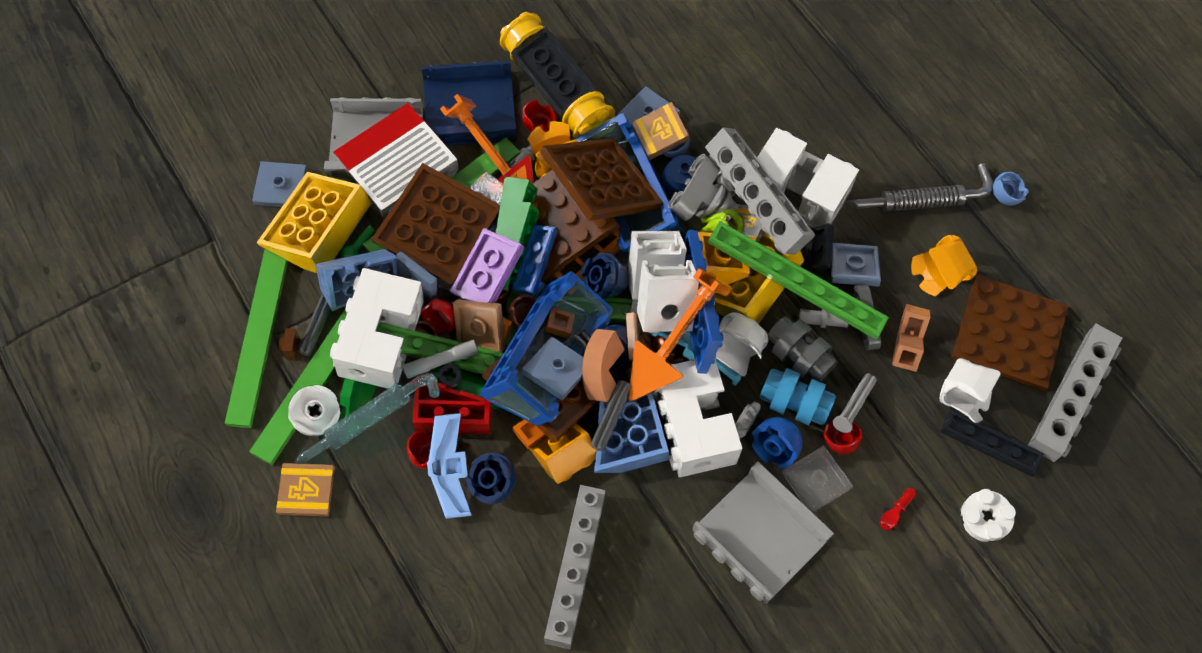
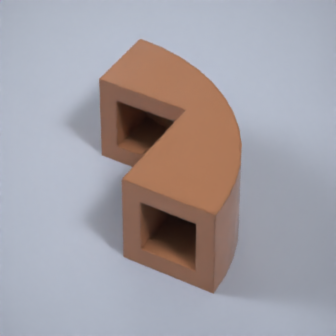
M906 304L896 338L893 366L917 372L924 352L923 337L931 318L930 310Z
M596 329L587 344L583 358L582 377L584 389L589 400L608 402L617 386L609 369L625 349L616 331Z

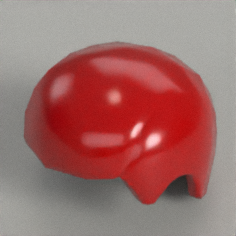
M533 100L526 103L523 107V124L530 132L538 126L544 132H548L550 130V122H557L556 113L549 104L542 106L538 100Z
M434 299L422 308L420 314L423 321L434 326L437 334L445 331L449 334L456 329L454 308L448 301Z
M833 421L826 424L824 440L831 451L837 454H850L859 447L862 440V430L856 422H852L853 428L849 433L838 431L834 427Z
M426 429L414 432L407 441V454L414 466L428 470L427 462L430 455L432 434Z

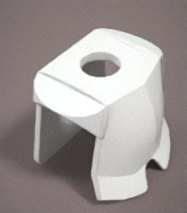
M734 312L726 315L720 322L719 330L723 333V345L718 349L716 358L741 376H745L750 357L758 354L761 359V352L768 344V334L753 319Z
M959 358L944 381L939 397L940 402L947 406H952L966 414L973 422L978 423L983 420L978 410L979 408L983 411L989 409L991 391L1000 377V372Z

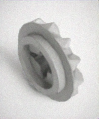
M754 401L752 404H748L737 420L735 426L739 438L746 435L760 411L759 403Z

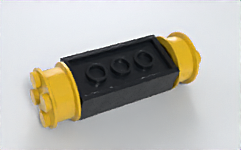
M524 12L501 30L500 45L505 51L510 52L511 60L519 66L561 119L562 123L569 125V129L573 131V138L577 139L614 118L615 109L611 105L605 104L603 94L598 92L595 85L560 44L547 26L541 25V18L535 13ZM614 122L586 138L587 141L595 140L602 132L610 129Z

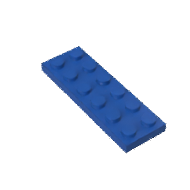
M688 230L684 239L686 246L684 266H686V260H691L696 272L698 269L706 271L707 261L706 258H703V243L699 240L698 231ZM714 295L709 302L705 303L695 317L693 330L689 331L697 373L700 374L708 373L711 364L715 363L718 349L723 345V333L720 332L718 326L719 315L715 312Z

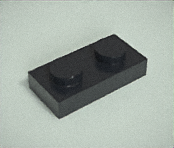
M827 223L810 228L815 236L808 242L806 270L811 273L831 269L834 227Z

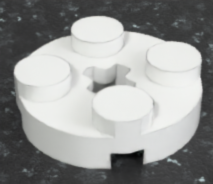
M313 385L302 388L293 396L289 403L288 418L299 432L309 436H320L330 431L340 417L338 399L331 390L324 386ZM316 404L319 406L318 411L321 414L320 416L315 415L312 417L309 415L308 406L313 407Z
M982 489L972 494L961 508L965 530L979 541L1000 540L1013 528L1014 516L1016 514L1015 509L1005 497L997 492ZM982 511H990L994 519L985 521L983 519L985 515Z

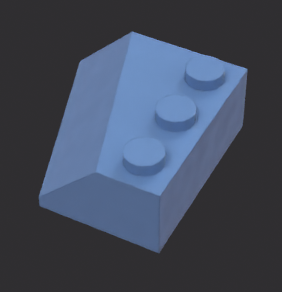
M385 249L316 264L320 290L332 311L346 306L348 299L353 298L355 292L353 290L356 276L361 275L363 268L398 276L397 258L393 253Z
M652 392L634 401H630L628 395L604 451L596 452L595 473H622L670 460ZM610 400L608 402L600 401L598 425Z

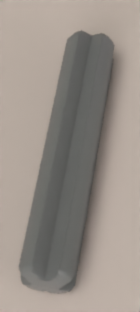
M323 293L298 348L299 353L305 356L312 354L331 311Z
M623 380L618 382L591 442L593 449L601 452L604 451L629 395L630 383Z

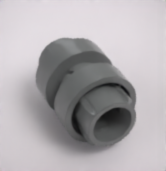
M786 316L783 317L768 334V339L774 344L772 353L782 362L790 358L795 363L792 370L800 373L799 377L803 380L811 376L814 380L821 382L838 362L829 354L833 347L822 337L815 341L809 337L812 328L801 319L793 323Z

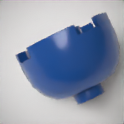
M774 417L766 419L752 432L754 438L752 447L756 454L766 463L770 459L773 463L779 464L778 468H788L801 453L803 446L802 434L792 422L785 418Z

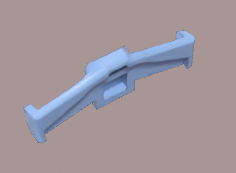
M461 413L435 416L430 455L427 462L428 476L431 477L446 519L472 516L459 478L468 476L466 452H456Z

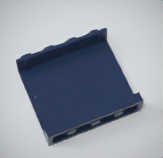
M499 60L484 63H455L451 65L421 67L424 82L425 123L445 146L479 144L465 124H462L460 120L445 116L440 110L442 106L452 108L458 103L454 98L457 94L471 99L476 105L470 112L473 115L474 121L491 143L500 142L505 137L509 141H517L510 61Z

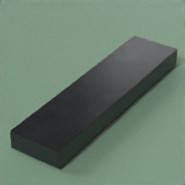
M953 409L949 411L940 431L1031 477L1036 475L1044 453L980 422H973L969 417Z

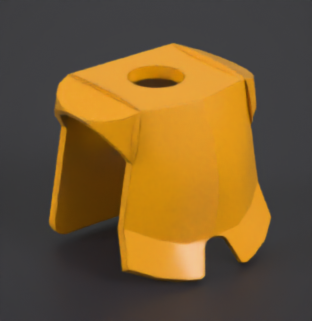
M553 121L550 122V130L548 132H544L538 126L529 135L528 141L537 157L535 162L537 177L540 179L552 170L540 154L543 146L578 142L577 140L570 141L568 124Z
M947 235L938 242L936 247L931 248L929 252L914 256L912 258L911 270L912 275L922 274L924 277L919 287L926 293L936 296L947 286L949 289H954L960 282L974 278L977 266L962 239L955 235Z

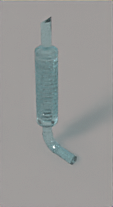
M426 373L416 377L403 387L396 383L382 394H379L378 397H375L374 400H370V402H367L361 408L346 416L345 419H341L332 427L324 431L325 438L301 453L297 457V464L306 463L330 446L335 450L342 447L343 444L351 441L360 433H363L364 430H368L372 425L392 414L393 411H397V408L400 409L409 403L408 395L420 387L428 385L429 395L433 398L438 397L440 391L437 378L434 374Z

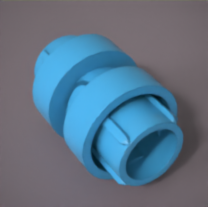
M786 368L785 373L777 369H771L760 394L761 400L771 403L769 409L782 415L786 408L797 412L795 420L808 426L811 421L820 425L825 424L836 398L835 394L824 390L826 384L812 379L810 384L807 385L798 381L800 376L798 372Z

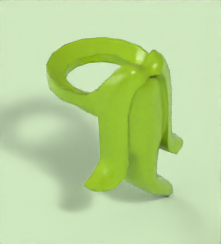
M727 209L709 218L706 216L702 217L701 222L708 224L700 232L713 233L719 221L729 226V223L726 221L727 215H729L736 222V230L742 233L743 221L736 211Z

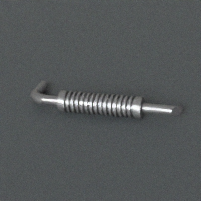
M981 163L978 165V170L983 182L982 188L965 190L963 185H951L923 189L883 191L880 198L848 200L847 204L854 209L882 207L884 212L964 205L966 199L982 198L989 195L993 189V180L987 165Z

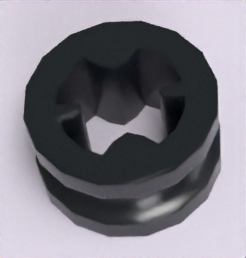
M453 364L444 365L439 371L440 383L451 389L457 388L462 381L460 369ZM448 372H453L456 378H452V381H447L444 375H449Z

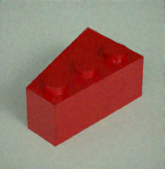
M416 375L412 421L416 432L426 429L429 433H433L435 416L461 413L458 433L491 434V402L482 397L464 391H457L446 387L444 384H437Z

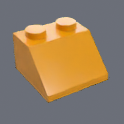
M698 232L699 240L703 243V258H706L707 261L706 271L716 275V280L728 285L749 276L750 272L747 265L707 243L712 233Z
M575 424L557 442L554 443L546 436L530 448L548 476L557 484L569 480L574 473L590 466L596 460L597 452L591 446L592 440L588 432L578 424Z

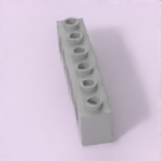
M723 127L705 146L710 153V159L719 165L723 171L722 175L724 178L732 183L735 187V193L749 206V212L757 217L762 224V230L774 240L776 249L783 254H797L815 234L738 131ZM784 224L786 225V230H785V232L783 231V225H784Z
M1095 324L1087 332L1028 446L1044 453L1043 456L1052 462H1055L1061 456L1064 458L1067 456L1072 447V444L1069 443L1071 438H1075L1082 428V424L1079 423L1081 418H1085L1092 408V405L1089 404L1091 399H1095L1102 389V386L1099 384L1101 379H1105L1112 369L1109 366L1111 360H1115L1122 349L1119 347L1122 337L1098 324ZM1084 371L1088 372L1091 377L1087 376ZM1074 390L1078 391L1081 396H1078ZM1064 409L1068 410L1071 416L1067 415ZM1053 428L1057 429L1061 433V436L1057 435L1054 432Z
M580 485L544 636L545 644L571 650L606 490Z

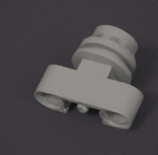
M702 154L693 162L688 170L692 179L685 181L687 187L684 192H675L668 204V208H671L680 218L687 221L694 214L698 218L705 216L709 218L727 209L736 211L738 205L732 200L731 193L722 183L713 185L720 172V167L705 154ZM727 215L726 221L728 222L732 217Z

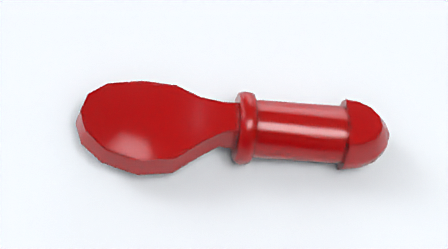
M914 488L906 489L898 502L894 503V508L883 514L880 520L882 529L892 530L897 526L899 513L904 512L908 504L916 497V490Z

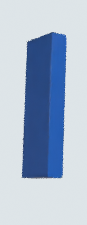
M533 226L512 287L515 293L537 295L558 232L555 227Z

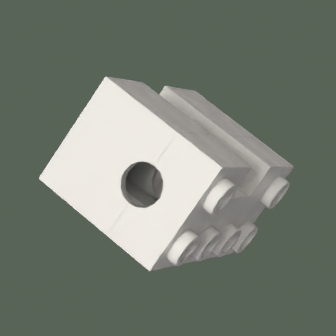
M776 128L757 158L783 193L788 188L802 196L803 199L798 213L807 225L814 228L827 223L832 224L851 192L859 169L855 168L851 163L844 162L830 154H827L826 158L822 160L805 151L806 142L792 136L787 131Z
M632 231L628 265V286L632 299L638 300L637 314L643 332L673 331L697 296L699 282L693 278L696 270L691 260H686V266H684L686 246L679 231ZM693 322L686 331L693 330Z
M363 268L361 275L355 278L353 285L355 292L353 298H349L347 301V316L339 324L338 335L340 336L338 342L332 345L330 357L333 359V367H335L339 377L396 390L407 357L401 354L402 349H400L404 339L376 332L378 323L381 322L415 331L424 303L422 284L419 281Z
M695 360L673 364L672 366L681 372L684 377L652 392L654 401L658 402L662 420L665 419L666 422L664 427L672 453L669 456L672 470H677L679 478L737 464L742 446L732 413L703 419L701 411L719 407L718 393L724 392L716 360L714 364H711L707 374L697 373Z

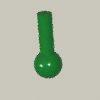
M369 225L352 245H346L341 249L340 258L359 255L358 251L363 247V243L370 239L376 230Z

